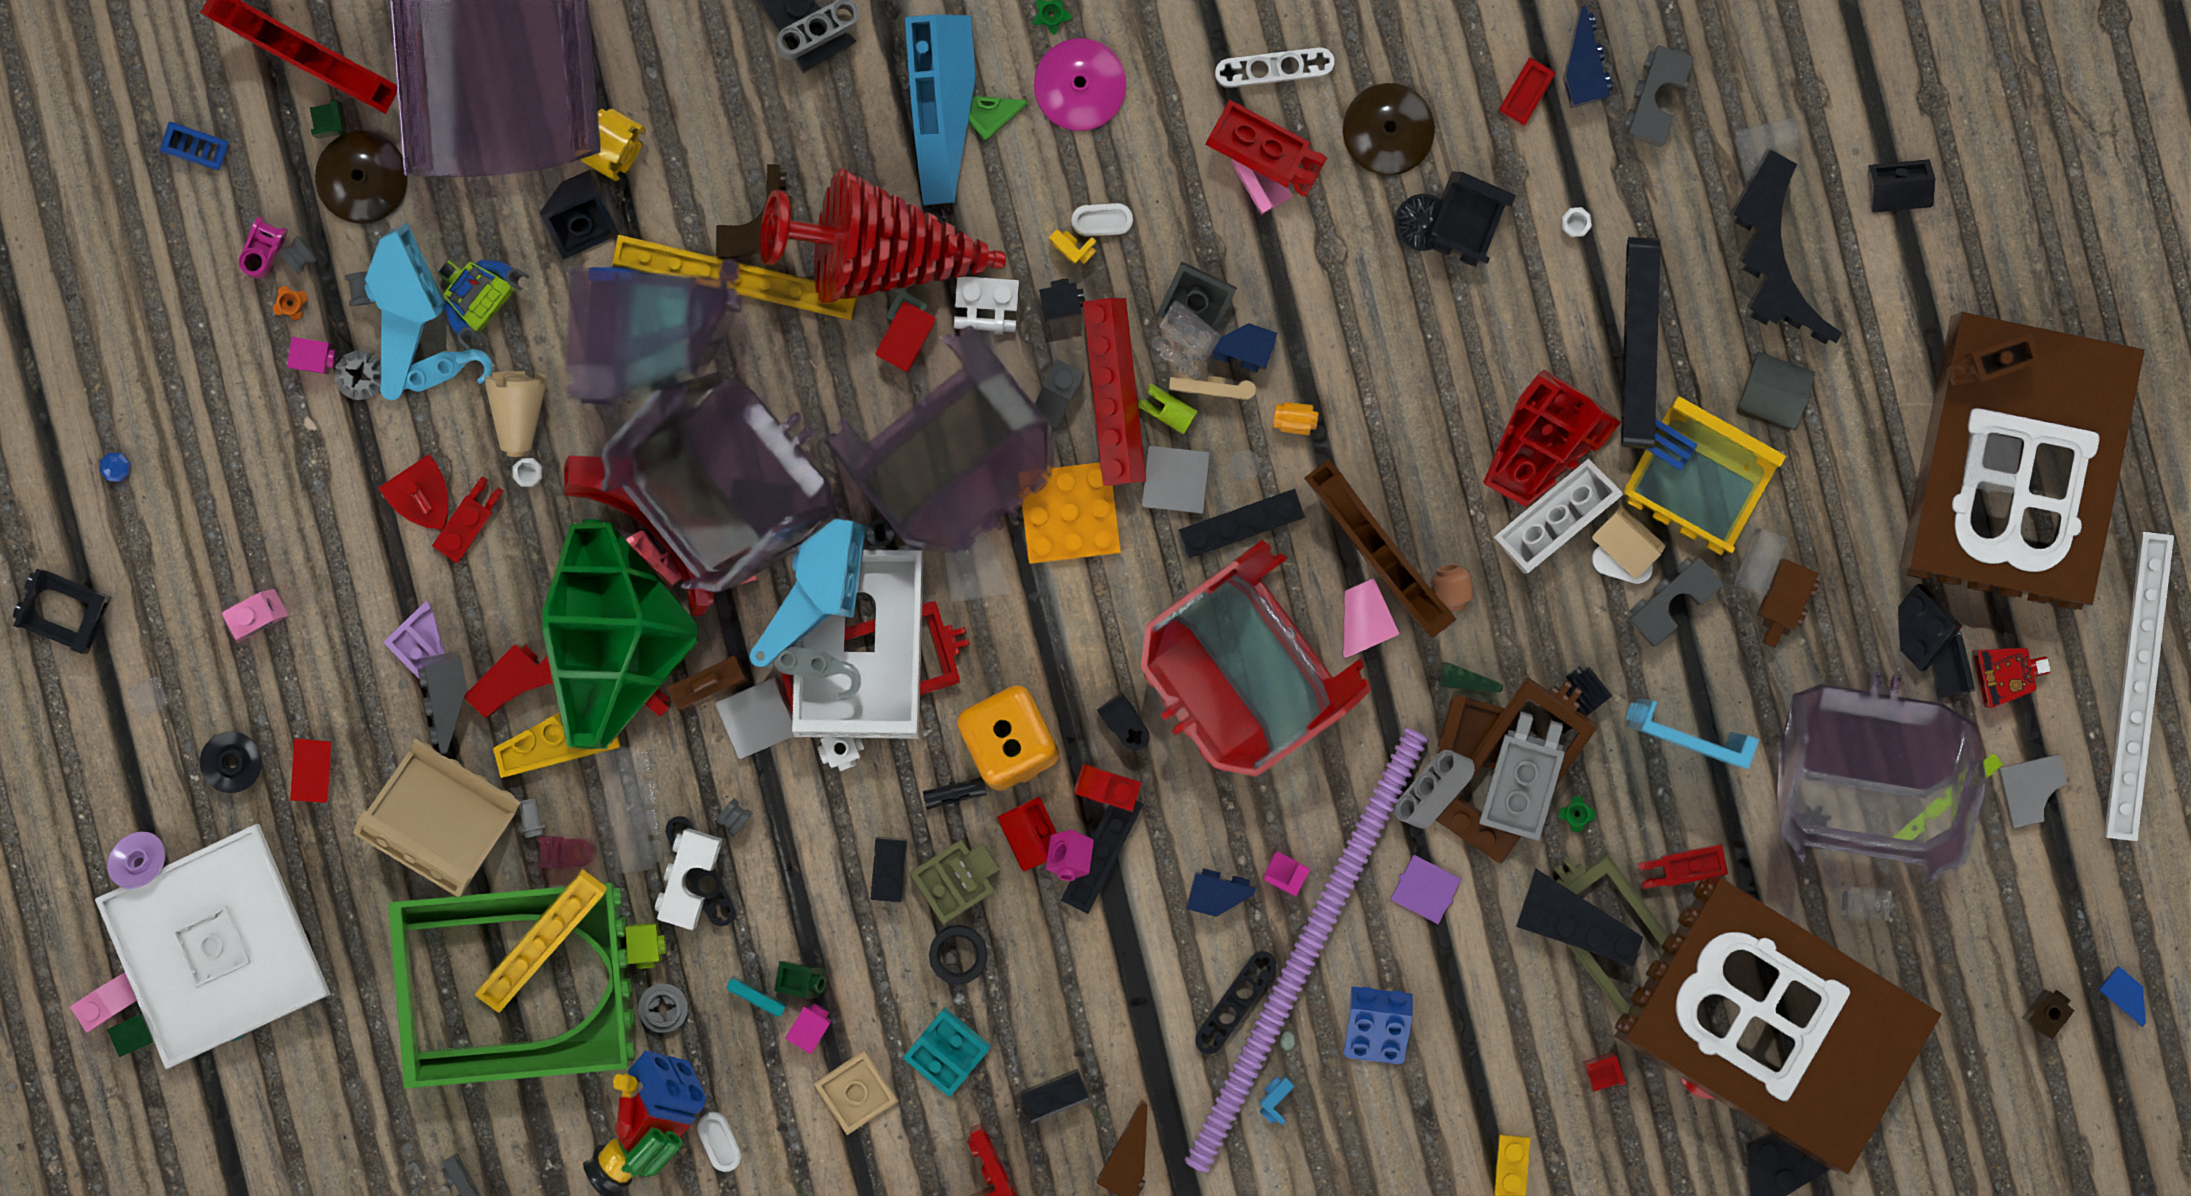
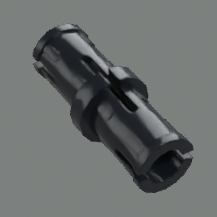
M982 777L958 783L951 781L949 785L922 791L927 810L952 803L955 806L961 804L960 801L987 795Z

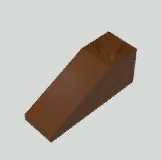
M1141 1099L1096 1180L1098 1185L1118 1196H1139L1146 1183L1142 1179L1145 1166L1146 1101Z

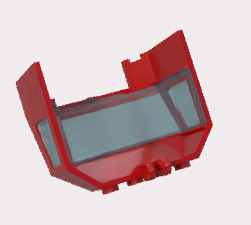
M1263 540L1259 541L1146 624L1141 668L1144 671L1146 681L1158 690L1162 696V702L1167 708L1160 716L1165 720L1176 715L1180 721L1171 730L1173 734L1177 736L1183 731L1188 737H1192L1199 747V753L1206 762L1211 763L1214 768L1255 777L1346 715L1371 691L1369 681L1366 678L1362 679L1360 670L1364 668L1361 658L1336 676H1331L1261 580L1264 575L1288 559L1282 553L1276 556L1270 552V545Z

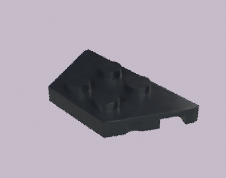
M1770 1132L1746 1145L1750 1196H1787L1830 1170Z

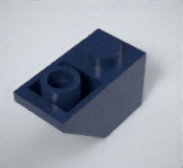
M1248 323L1209 343L1207 351L1213 352L1211 356L1213 359L1229 363L1231 358L1242 362L1241 368L1258 373L1259 368H1267L1278 333Z
M1203 868L1202 873L1195 872L1186 909L1217 917L1253 896L1256 888L1250 886L1251 880L1233 876L1232 881L1220 878L1221 872Z

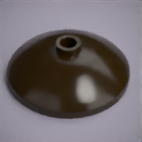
M1395 83L1377 84L1362 91L1349 105L1343 120V139L1350 156L1362 168L1378 175H1399L1415 168L1427 156L1435 135L1434 118L1427 102L1411 88ZM1393 122L1396 130L1392 133L1387 132L1384 128L1385 123Z
M355 131L339 136L323 150L316 165L315 184L321 201L331 213L348 222L367 224L387 217L399 206L407 190L408 171L401 152L391 141L373 132ZM356 170H362L363 178L360 181H355L353 178Z

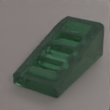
M1441 662L1440 687L1490 692L1503 691V685L1500 682L1454 664Z

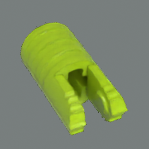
M1150 383L1146 389L1147 393L1164 403L1165 406L1162 409L1144 399L1139 401L1138 407L1184 435L1198 411Z

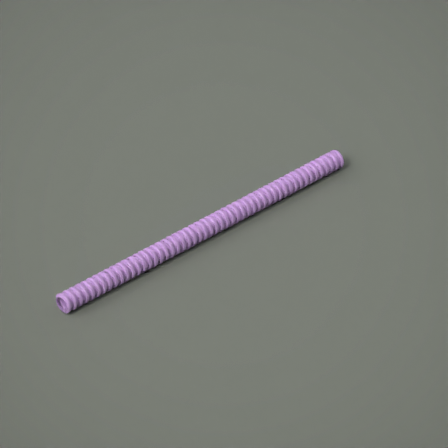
M1404 728L1403 732H1405V735L1399 738L1401 743L1399 746H1395L1397 751L1395 755L1391 754L1390 758H1392L1391 763L1387 762L1386 766L1388 768L1386 772L1382 771L1383 778L1382 780L1378 779L1377 783L1379 786L1377 789H1373L1375 794L1373 797H1369L1370 804L1369 806L1365 805V814L1360 815V823L1356 822L1355 826L1357 829L1351 832L1353 837L1351 840H1347L1346 843L1349 845L1347 849L1343 848V857L1339 856L1338 861L1340 862L1338 866L1334 865L1333 867L1335 870L1334 874L1329 875V878H1331L1330 882H1326L1324 885L1327 887L1326 890L1320 893L1322 895L1321 900L1317 899L1316 901L1318 906L1312 909V917L1309 916L1307 918L1309 923L1307 926H1303L1305 931L1303 934H1299L1300 941L1299 943L1295 942L1294 946L1296 949L1290 952V960L1286 959L1285 963L1287 966L1281 969L1283 974L1281 977H1277L1278 984L1277 986L1273 985V994L1268 995L1270 1000L1268 1003H1264V1011L1259 1012L1261 1017L1259 1020H1255L1256 1027L1251 1028L1250 1032L1252 1035L1251 1037L1247 1036V1045H1243L1241 1048L1243 1050L1242 1054L1237 1055L1239 1060L1233 1063L1234 1070L1229 1071L1228 1075L1230 1078L1229 1080L1225 1079L1224 1084L1226 1086L1220 1089L1222 1094L1220 1097H1216V1105L1211 1106L1212 1113L1206 1116L1208 1119L1207 1123L1203 1122L1202 1127H1204L1203 1131L1198 1132L1199 1139L1194 1140V1148L1189 1149L1190 1156H1186L1184 1159L1186 1164L1198 1171L1209 1173L1210 1168L1208 1166L1214 1163V1155L1219 1154L1217 1149L1223 1146L1222 1139L1227 1138L1228 1134L1226 1131L1227 1129L1231 1130L1232 1125L1230 1123L1236 1120L1235 1113H1239L1241 1110L1240 1104L1245 1103L1243 1098L1245 1095H1249L1248 1088L1249 1086L1253 1087L1254 1082L1252 1080L1258 1077L1257 1070H1261L1263 1067L1261 1065L1262 1061L1267 1060L1265 1055L1267 1052H1271L1270 1045L1271 1043L1275 1044L1276 1040L1274 1037L1280 1034L1279 1027L1284 1026L1283 1020L1288 1018V1010L1293 1009L1292 1002L1293 1000L1297 1001L1298 997L1296 994L1302 991L1300 986L1307 981L1304 979L1305 976L1310 975V967L1315 966L1313 961L1315 957L1319 958L1320 954L1318 951L1319 949L1323 950L1324 945L1322 943L1329 938L1326 936L1327 933L1332 932L1333 928L1331 926L1333 923L1336 924V916L1342 913L1340 911L1341 906L1345 907L1346 905L1344 902L1345 898L1350 897L1349 890L1355 887L1353 885L1354 880L1358 881V873L1363 872L1362 865L1363 863L1367 864L1368 860L1366 857L1372 854L1370 849L1372 846H1376V837L1380 838L1381 834L1379 832L1386 827L1383 824L1385 820L1389 821L1390 817L1388 814L1394 811L1392 806L1394 803H1397L1398 799L1396 798L1398 794L1402 795L1403 793L1401 791L1402 786L1406 787L1407 782L1405 781L1407 777L1411 778L1412 776L1410 774L1411 769L1416 768V765H1414L1415 761H1419L1421 758L1418 756L1420 751L1424 752L1425 750L1423 748L1424 743L1428 744L1429 742L1428 737L1411 728Z

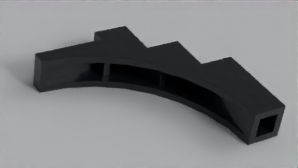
M1767 148L1730 212L1737 216L1734 222L1749 231L1753 226L1756 227L1754 234L1739 258V261L1745 264L1742 270L1759 278L1761 273L1765 275L1747 305V308L1753 311L1750 317L1767 326L1769 320L1777 324L1782 314H1784L1786 317L1783 321L1800 330L1801 326L1804 325L1813 330L1810 335L1811 337L1824 344H1827L1829 340L1837 344L1842 332L1822 319L1806 302L1792 279L1784 256L1781 238L1782 207L1787 186L1797 164Z

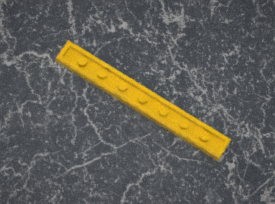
M618 235L611 264L617 267L637 270L643 273L850 321L853 319L858 297L856 295V297L847 300H840L838 298L835 302L822 304L818 299L819 292L816 293L815 283L812 279Z

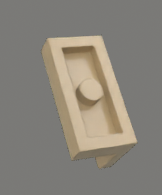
M1621 504L1592 536V539L1634 578H1638L1662 554L1666 547Z

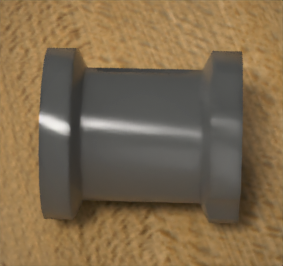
M368 271L345 275V280L349 281L352 299L349 301V306L376 303L375 301H370L365 291V285L367 284L365 278Z

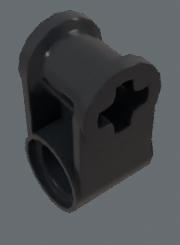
M1122 692L1097 709L1101 718L1127 749L1140 750L1148 744L1150 739L1149 731ZM1131 728L1134 731L1141 730L1143 732V735L1140 737L1141 744L1138 745L1136 742L1130 744L1127 739L1131 736L1129 733Z

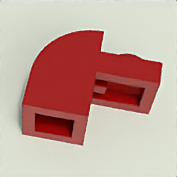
M1082 763L1073 793L1133 812L1142 782Z

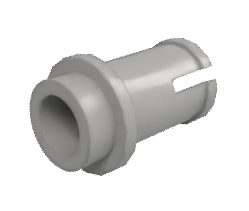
M537 798L520 801L519 810L523 829L520 830L521 833L524 832L525 838L543 835L542 829L545 828V825H541Z

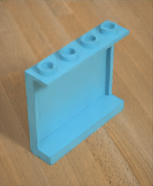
M1637 698L1636 703H1630L1625 719L1629 720L1627 727L1721 762L1749 769L1759 739L1729 732L1723 748L1651 721L1657 704L1653 700Z

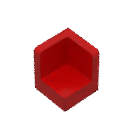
M1613 1052L1583 1061L1594 1092L1616 1084L1619 1086L1626 1084L1617 1056Z

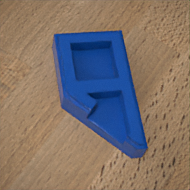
M2116 966L2099 986L2098 990L2143 1027L2146 1024L2143 986L2120 966Z

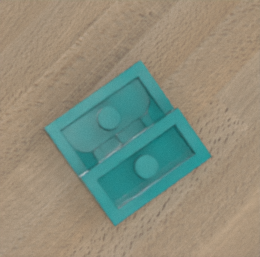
M944 1007L903 1056V1059L950 1097L990 1050L991 1045Z

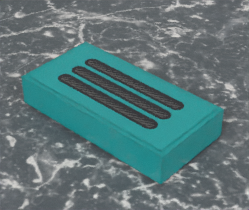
M735 976L731 977L726 986L728 991L777 1017H781L787 1006L786 1003Z

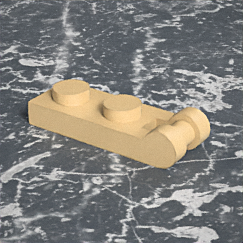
M1177 372L1176 378L1170 377L1168 391L1249 400L1255 395L1256 387L1251 381H1243L1239 385L1225 384L1226 378L1208 376L1206 382L1195 380V374Z

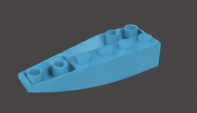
M935 14L905 17L911 106L923 205L955 203L976 81L972 16Z

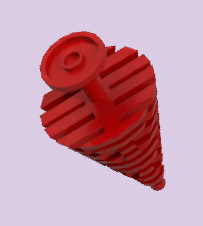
M844 168L837 170V173H834L830 180V187H827L823 199V211L819 214L818 224L791 221L789 197L784 191L774 190L767 199L760 231L761 260L764 264L773 265L780 261L788 239L815 243L814 283L816 293L819 292L818 299L822 304L835 302L838 298L840 300H847L856 297V295H861L862 297L874 294L876 291H879V293L893 290L895 286H897V289L911 287L914 281L915 285L927 284L931 281L932 277L933 281H943L949 278L950 273L955 278L964 277L967 274L968 268L973 275L982 273L986 266H990L993 269H1003L1006 264V254L998 250L988 251L987 243L976 239L973 243L972 238L960 230L955 235V227L947 222L940 224L937 221L938 217L930 213H924L923 215V211L913 204H907L906 206L902 198L896 195L889 196L888 191L878 186L873 187L869 181L860 177L856 178L852 172Z

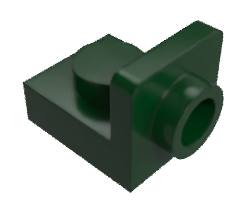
M779 961L774 991L805 999L820 998L826 986V969L789 961Z

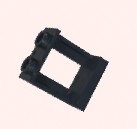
M36 569L35 573L31 572L24 589L28 590L23 601L17 603L14 609L13 618L16 620L13 626L27 629L71 647V650L80 654H88L112 597L45 569ZM45 590H55L89 604L78 632L39 616L35 608L38 595Z

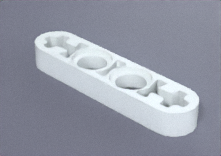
M1311 48L1228 58L1218 63L1215 69V78L1221 86L1226 88L1316 78L1329 74L1334 66L1335 59L1333 54L1326 48ZM1317 54H1322L1323 59L1329 60V63L1325 64L1324 70H1319L1317 65H1311L1307 67L1309 73H1303L1304 62L1301 55H1307V61L1316 60ZM1292 57L1297 60L1299 69L1296 73L1286 74L1283 72L1281 62L1285 58ZM1256 61H1262L1268 67V73L1263 78H1256L1251 74V65ZM1246 62L1245 73L1248 80H1242L1243 74L1234 75L1232 81H1227L1225 76L1220 75V72L1225 70L1226 65H1231L1232 70H1241L1240 63Z

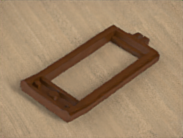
M1526 677L1470 757L1475 765L1473 776L1526 700L1530 698L1578 731L1565 750L1555 785L1556 788L1598 728L1596 722L1577 710L1580 703L1576 699L1582 690L1576 687L1572 694L1568 696L1565 693L1570 688L1571 683L1567 680L1560 689L1554 686L1551 691H1548L1531 678ZM1468 782L1435 821L1497 863L1502 864L1521 836L1479 824L1482 812L1459 797L1469 784Z

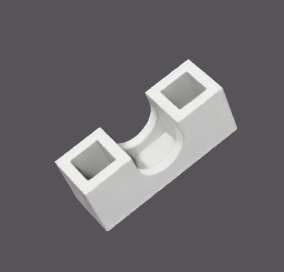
M689 828L684 830L683 835L677 834L673 845V851L677 852L674 864H668L664 875V881L668 882L665 894L659 893L655 904V910L659 911L658 920L690 930L696 928L705 898L697 896L688 890L686 875L692 868L713 870L723 839Z

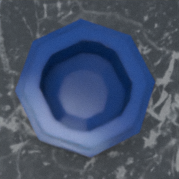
M109 452L100 460L99 472L107 481L122 482L131 473V462L123 453Z

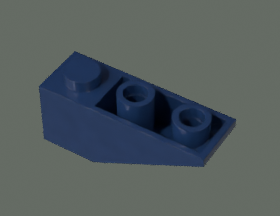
M1586 6L1578 11L1563 76L1570 108L1605 100L1610 96L1609 91L1613 90L1610 75L1608 72H1603L1601 61L1605 60L1601 42L1596 43L1593 31L1597 30L1596 20L1593 12L1588 13Z

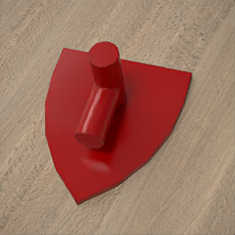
M430 454L379 487V490L394 510L410 522L425 528L443 530L448 516L449 495L445 479Z

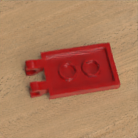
M1232 100L1228 101L1205 143L1210 148L1286 188L1289 183H1292L1295 191L1304 197L1308 196L1312 188L1311 186H1313L1322 169L1321 167H1323L1327 160L1324 154L1309 149L1311 142ZM1300 164L1304 167V170L1299 168Z

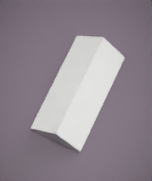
M1587 459L1495 535L1494 538L1524 574H1527L1619 499L1623 493L1600 469Z

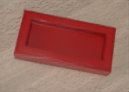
M1529 57L1498 112L1525 126L1556 72Z

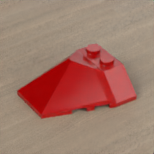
M1542 370L1519 397L1483 483L1527 507L1555 485L1556 481L1554 479L1565 470L1570 468L1572 471L1580 465L1577 461L1590 450L1596 452L1600 449L1621 422L1581 390L1546 370Z

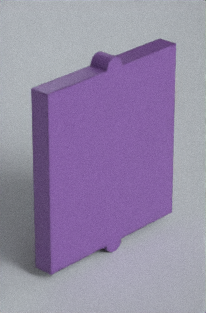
M1413 854L1404 873L1399 875L1400 881L1390 900L1439 924L1448 905L1453 904L1452 897L1462 879Z

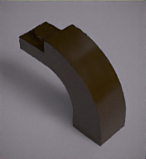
M767 164L766 202L772 191L787 190V172H781L782 167L780 164ZM788 196L790 201V211H792L793 197ZM764 208L749 223L743 225H716V257L742 258L760 252V231Z

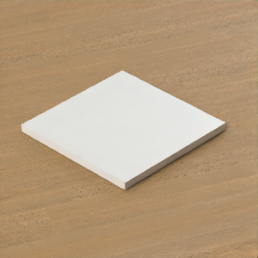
M259 824L250 826L162 867L160 873L145 886L136 889L119 887L95 899L165 1069L172 1068L331 995Z

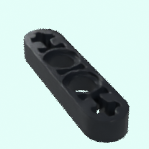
M685 816L674 817L666 825V836L672 848L677 836L672 834V830L675 829V822L678 821L680 825L686 824L689 829L697 831L691 820ZM714 867L711 871L702 868L690 869L687 877L696 895L705 898L703 908L709 920L717 926H726L731 923L736 916V908L716 868ZM711 876L716 880L717 886L713 893L702 892L699 887V881L702 877ZM720 891L724 895V898L718 899L721 906H728L730 908V911L727 913V920L714 916V913L717 911L714 901L710 905L706 902V899L714 898Z
M1259 950L1250 956L1195 1035L1196 1046L1201 1052L1213 1054L1223 1046L1276 970V961L1270 952ZM1266 956L1269 958L1268 965L1270 969L1268 971L1264 969L1260 971L1257 978L1263 980L1258 985L1252 977L1244 974L1247 970H1250L1253 974L1257 969V965L1254 962L1255 959L1259 958L1262 960ZM1248 981L1253 985V993L1250 997L1241 998L1236 994V986L1239 982ZM1224 1006H1230L1236 1012L1235 1019L1230 1023H1223L1218 1019V1012ZM1211 1020H1214L1219 1027L1227 1031L1224 1035L1218 1031L1214 1037L1217 1044L1215 1046L1209 1044L1205 1048L1202 1046L1204 1041L1201 1035L1203 1033L1209 1035L1212 1032L1214 1026L1209 1025Z

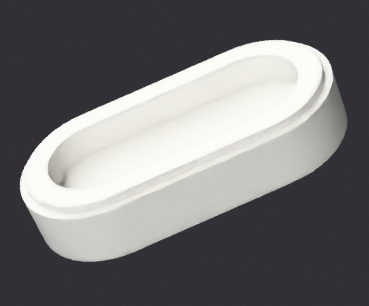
M1120 203L1084 205L1074 211L1071 222L1074 231L1084 237L1121 235L1131 228L1133 215L1127 206Z
M1600 546L1594 550L1591 558L1593 567L1599 573L1633 584L1647 581L1653 571L1651 564L1638 578H1634Z
M709 1112L700 1119L697 1130L708 1157L717 1170L722 1172L732 1171L738 1166L742 1156L726 1117L721 1113Z

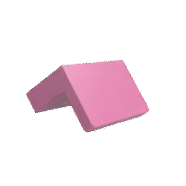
M1233 159L1231 160V164L1261 215L1292 198V193L1288 187L1286 188Z

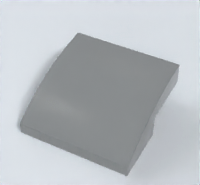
M776 677L715 703L739 759L794 736L792 732L793 716Z

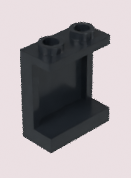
M1452 171L1425 240L1433 243L1432 249L1445 255H1450L1451 252L1461 255L1459 261L1474 267H1477L1478 263L1488 264L1490 258L1486 256L1503 210L1505 206L1512 207L1516 195L1467 173Z

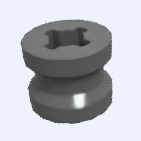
M298 235L293 239V243L289 247H283L279 250L283 259L298 275L303 272L306 264L314 263L317 260L313 251Z
M733 798L714 822L727 827L729 834L734 837L753 813L748 809H742L739 806V801Z

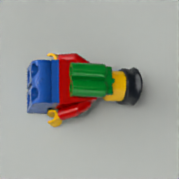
M645 1050L627 1071L628 1074L615 1075L613 1087L616 1090L622 1091V1097H619L618 1117L615 1125V1132L618 1138L612 1139L607 1145L597 1146L594 1149L592 1158L583 1162V1169L588 1180L601 1196H624L626 1188L632 1182V1176L651 1177L657 1175L683 1146L680 1137L689 1129L692 1122L696 1119L694 1115L698 1114L705 1104L704 1090L688 1060L671 1056L667 1058L666 1055ZM638 1082H641L643 1088L634 1097H631V1093L636 1090Z

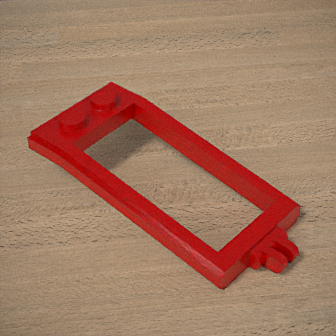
M935 600L922 604V618H926L943 675L920 682V695L961 683L953 656L961 654L959 648L970 645L969 639L958 642L956 640V636L967 633L965 627L953 630L952 624L943 625ZM876 619L845 628L844 642L875 633ZM779 671L793 715L794 675L784 674Z

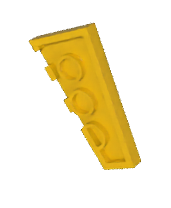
M559 712L494 747L493 751L500 778L619 748L621 743L619 736H617L606 749L571 748L567 746Z

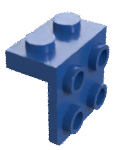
M1351 987L1350 1015L1344 1045V1056L1351 1059L1402 1064L1405 1061L1413 1017V994L1401 991L1377 990L1370 987Z

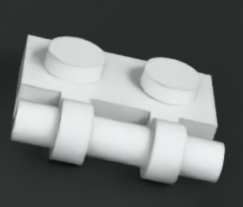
M978 277L957 278L955 307L968 309L967 317L955 316L954 329H966L967 333H975L976 330L994 331V334L1003 335V332L1015 333L1016 320H1004L1005 311L1017 312L1019 280ZM977 309L995 310V319L977 318Z

